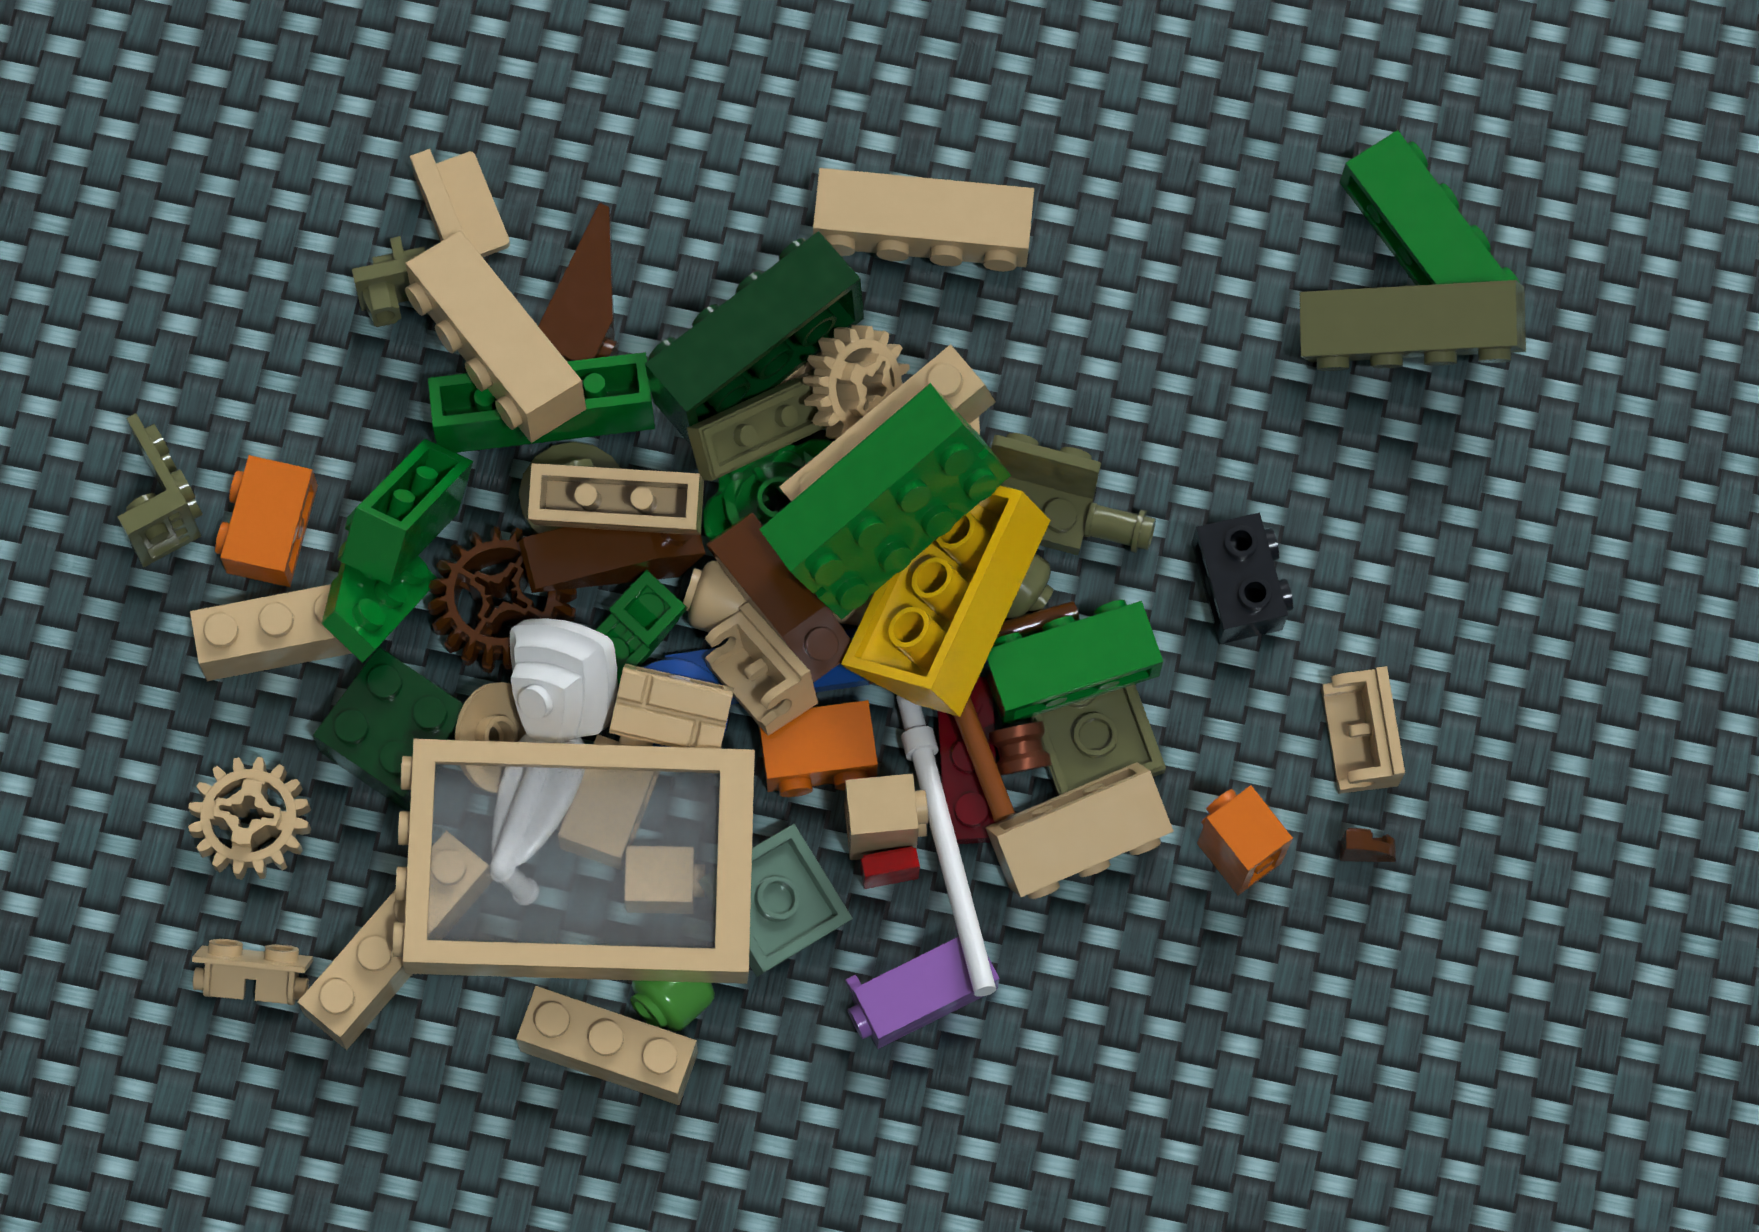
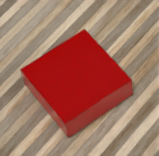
M913 846L864 855L861 858L860 872L864 889L919 879L920 864L917 850Z

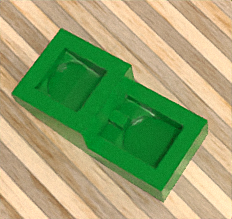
M647 569L609 608L611 614L596 629V631L608 636L614 644L618 688L625 663L641 667L687 609L686 605Z

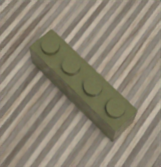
M1516 280L1299 292L1301 357L1311 363L1317 362V370L1320 371L1348 370L1349 361L1370 360L1371 368H1398L1403 366V358L1424 357V365L1457 364V355L1478 354V362L1502 363L1511 361V353L1526 352L1524 286Z

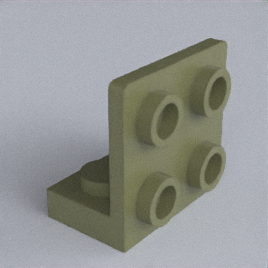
M135 413L126 419L142 455L163 492L158 495L149 493L138 497L126 507L127 512L117 517L144 568L202 537L194 519L203 514L185 476L180 469L177 470L169 454L170 451L155 424L153 423L144 428L138 415Z
M1009 433L1006 437L994 435L991 450L1011 474L1001 486L1023 491L1051 520L1040 546L1079 555L1088 512L1096 492L1101 463L1092 460V456L1081 449L1062 447L1060 451L1038 446L1039 443L1036 439L1024 434Z

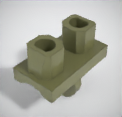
M401 237L390 238L393 253L372 257L373 265L352 269L361 311L367 310L374 326L381 327L395 324L401 319L398 303L409 301L405 292V288L410 285L406 262L423 253L425 246L404 251Z

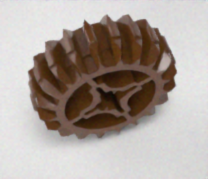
M494 526L490 531L492 541L482 543L480 535L477 532H472L469 535L472 549L466 551L459 544H453L451 547V553L456 563L439 560L437 569L445 579L430 581V592L438 598L428 602V609L431 615L440 617L433 623L436 635L449 634L444 642L446 650L449 653H453L464 647L461 656L463 664L470 666L479 656H483L482 668L484 672L489 674L495 668L496 660H503L505 672L512 674L510 637L496 638L498 633L507 626L517 625L527 619L549 618L574 621L576 610L567 603L577 598V590L574 588L548 591V599L544 611L541 612L534 608L533 601L523 594L527 587V573L519 541L523 538L522 529L514 528L511 532L510 540H503L500 528ZM509 564L503 572L497 575H487L479 572L491 565ZM462 589L469 591L472 594V599L482 606L478 614L479 623L475 630L469 627L458 613V602ZM507 593H511L513 604L502 602L498 608H494L492 599L494 596L503 599Z

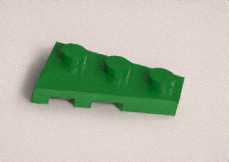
M356 508L347 517L345 529L350 531ZM347 540L340 546L337 559L340 562L343 556ZM419 556L391 585L380 580L369 579L362 575L359 570L341 562L338 576L331 582L322 625L363 663L430 591V581L438 578L428 569L424 560Z

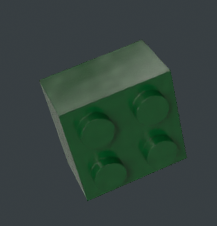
M378 647L315 731L313 737L320 753L405 811H410L411 790H401L402 756H413L414 739L455 740L457 719L464 704ZM436 764L435 777L444 765Z

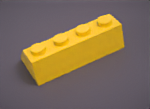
M1001 485L997 487L990 497L977 504L957 521L949 532L937 538L917 555L904 570L896 573L874 592L841 665L916 705L960 717L1051 520L1023 491Z

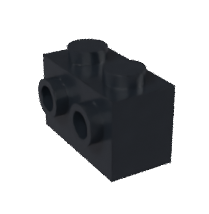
M1260 512L1197 526L1192 539V546L1219 645L1283 630L1288 617L1287 612L1293 611V599L1288 581L1286 579L1278 580L1273 562L1279 559L1277 539L1272 528L1264 529Z

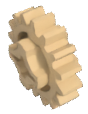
M852 325L851 328L837 327L834 329V338H821L818 341L823 352L822 355H809L807 360L815 368L814 375L803 377V383L813 386V394L808 396L804 403L805 406L817 407L818 412L815 414L812 422L817 426H827L825 436L829 439L840 437L903 384L901 376L910 370L909 364L897 362L896 359L903 348L900 344H887L889 340L888 332L873 330L872 326Z
M239 757L234 758V772L227 775L218 766L214 767L212 770L217 782L213 786L199 782L196 787L204 800L203 802L189 803L188 806L191 815L200 818V821L190 824L188 828L192 837L204 838L196 847L201 857L204 858L216 853L212 862L214 869L220 873L229 863L233 864V873L236 879L240 880L244 878L247 868H254L260 879L266 878V865L272 862L282 871L286 869L287 865L283 854L288 850L300 855L303 851L301 844L295 838L296 834H310L311 831L309 822L299 818V816L311 811L308 800L294 799L303 790L298 779L284 784L287 775L285 767L279 764L271 773H268L262 757L256 758L252 769H245ZM242 786L241 790H239L229 798H223L227 793H229L233 789ZM268 788L276 792L283 799L286 811H281L280 807L268 804ZM250 809H256L261 820L252 819L249 828H243L239 817H248ZM213 825H217L220 829L228 830L232 833L231 849L219 841L215 835ZM271 838H277L271 845L258 851L259 846Z

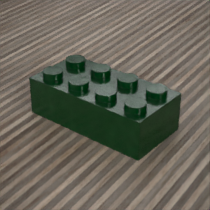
M819 231L806 241L804 238L793 241L782 251L776 264L763 274L761 271H756L747 276L736 288V294L721 306L713 304L705 308L694 319L691 329L677 339L674 337L665 339L650 353L649 361L645 363L653 402L690 446L691 442L687 427L776 387L806 364L809 355L816 356L822 351L818 342L821 338H834L835 328H851L852 325H856L864 319L861 278Z

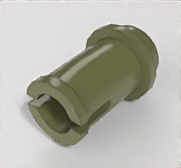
M1092 502L1086 520L1084 536H1092L1131 546V552L1137 553L1139 548L1149 550L1156 518L1146 516L1147 511L1140 510L1139 514L1100 506Z

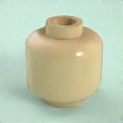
M717 561L708 562L703 570L694 568L683 600V604L687 607L686 611L689 612L688 621L690 625L708 633L740 611L739 608L747 603Z

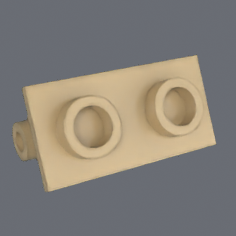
M213 939L209 941V946L202 945L192 956V962L205 963V968H195L193 990H202L205 997L243 1000L245 998L246 979L256 980L254 1001L295 1005L296 1000H299L309 987V979L300 978L299 973L306 972L313 962V956L299 955V948L289 945H267L264 952L244 950L243 943L240 941Z

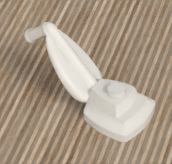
M527 619L511 628L512 692L520 720L526 731V734L519 742L584 744L581 737L596 735L606 729L611 724L618 690L616 654L612 640L608 636L586 626L558 619ZM505 768L494 810L492 828L493 859L490 865V876L495 882L501 883L512 894L515 902L521 906H527L536 901L540 890L537 883L532 879H528L517 867L526 863L536 854L558 828L574 801L582 783L585 769Z

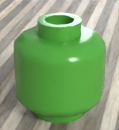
M632 980L634 995L630 998V1001L636 1012L647 1024L662 1029L667 1028L672 1031H681L710 1006L715 993L712 983Z

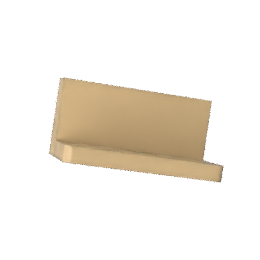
M430 149L410 156L415 180L440 242L461 230L482 257L507 249L510 246L508 234L473 152L469 151L439 163L435 162Z

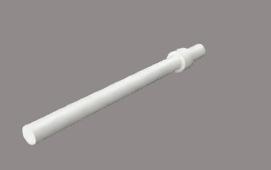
M897 695L896 699L905 732L901 735V740L906 758L913 761L920 790H925L928 821L973 992L978 997L987 996L996 991V986L934 756L938 752L933 728L926 726L920 705H916Z

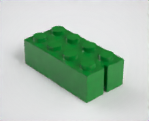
M930 383L759 530L788 570L842 620L854 609L862 606L870 595L896 573L904 570L917 555L937 538L949 532L954 524L977 504L990 497L997 487L1006 481L1011 474L981 436Z

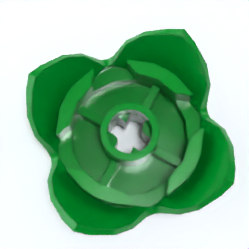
M811 439L800 445L790 444L718 478L719 490L708 499L703 511L706 537L710 541L749 513H753L760 523L765 525L779 513L778 511L769 510V498L776 495L780 501L789 499L779 486L829 446L832 441L827 439Z

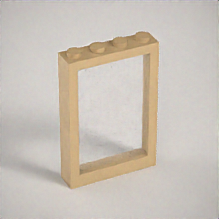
M414 739L413 756H402L401 790H411L410 811L399 812L398 845H408L407 867L397 866L396 901H406L405 923L394 922L393 957H403L405 974L747 984L750 947L755 750Z

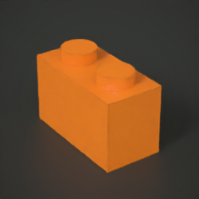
M248 455L244 472L236 471L232 480L229 500L230 503H235L230 523L224 521L221 523L216 538L215 552L221 555L220 558L227 574L291 587L318 488L313 469Z
M869 700L812 707L769 736L759 726L767 792L779 791L782 797H798L811 793L813 791L812 786L834 784L835 789L845 790V780L877 777L878 762Z
M1252 785L1238 795L1233 789H1230L1206 808L1209 814L1201 822L1203 829L1197 844L1237 895L1243 893L1282 864L1293 837Z

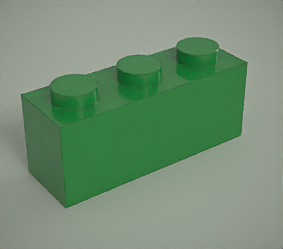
M424 439L356 507L341 562L359 570L362 575L369 579L380 580L391 585L458 514L473 461Z
M1125 600L1112 601L1098 607L1094 611L1095 615L1075 621L1073 616H1065L1046 623L1042 627L1043 632L1022 638L1021 633L1017 632L997 638L983 666V670L1002 725L1004 726L1159 677L1164 661L1142 601L1127 605Z

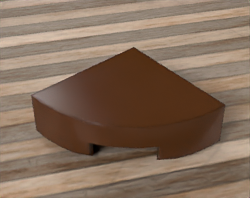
M1348 828L1340 841V861L1396 862L1395 839L1388 834L1382 836V838H1373V832L1370 829Z

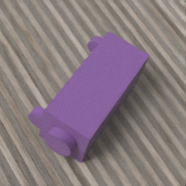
M959 937L862 985L856 975L845 979L855 1006L848 1009L850 1018L860 1037L865 1039L871 1036L877 1049L982 998L974 995ZM988 957L997 990L1000 978Z

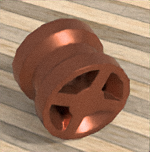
M1043 721L989 732L991 744L998 748L1000 759L996 765L1001 776L1052 765L1050 754L1043 750L1041 738L1045 733Z

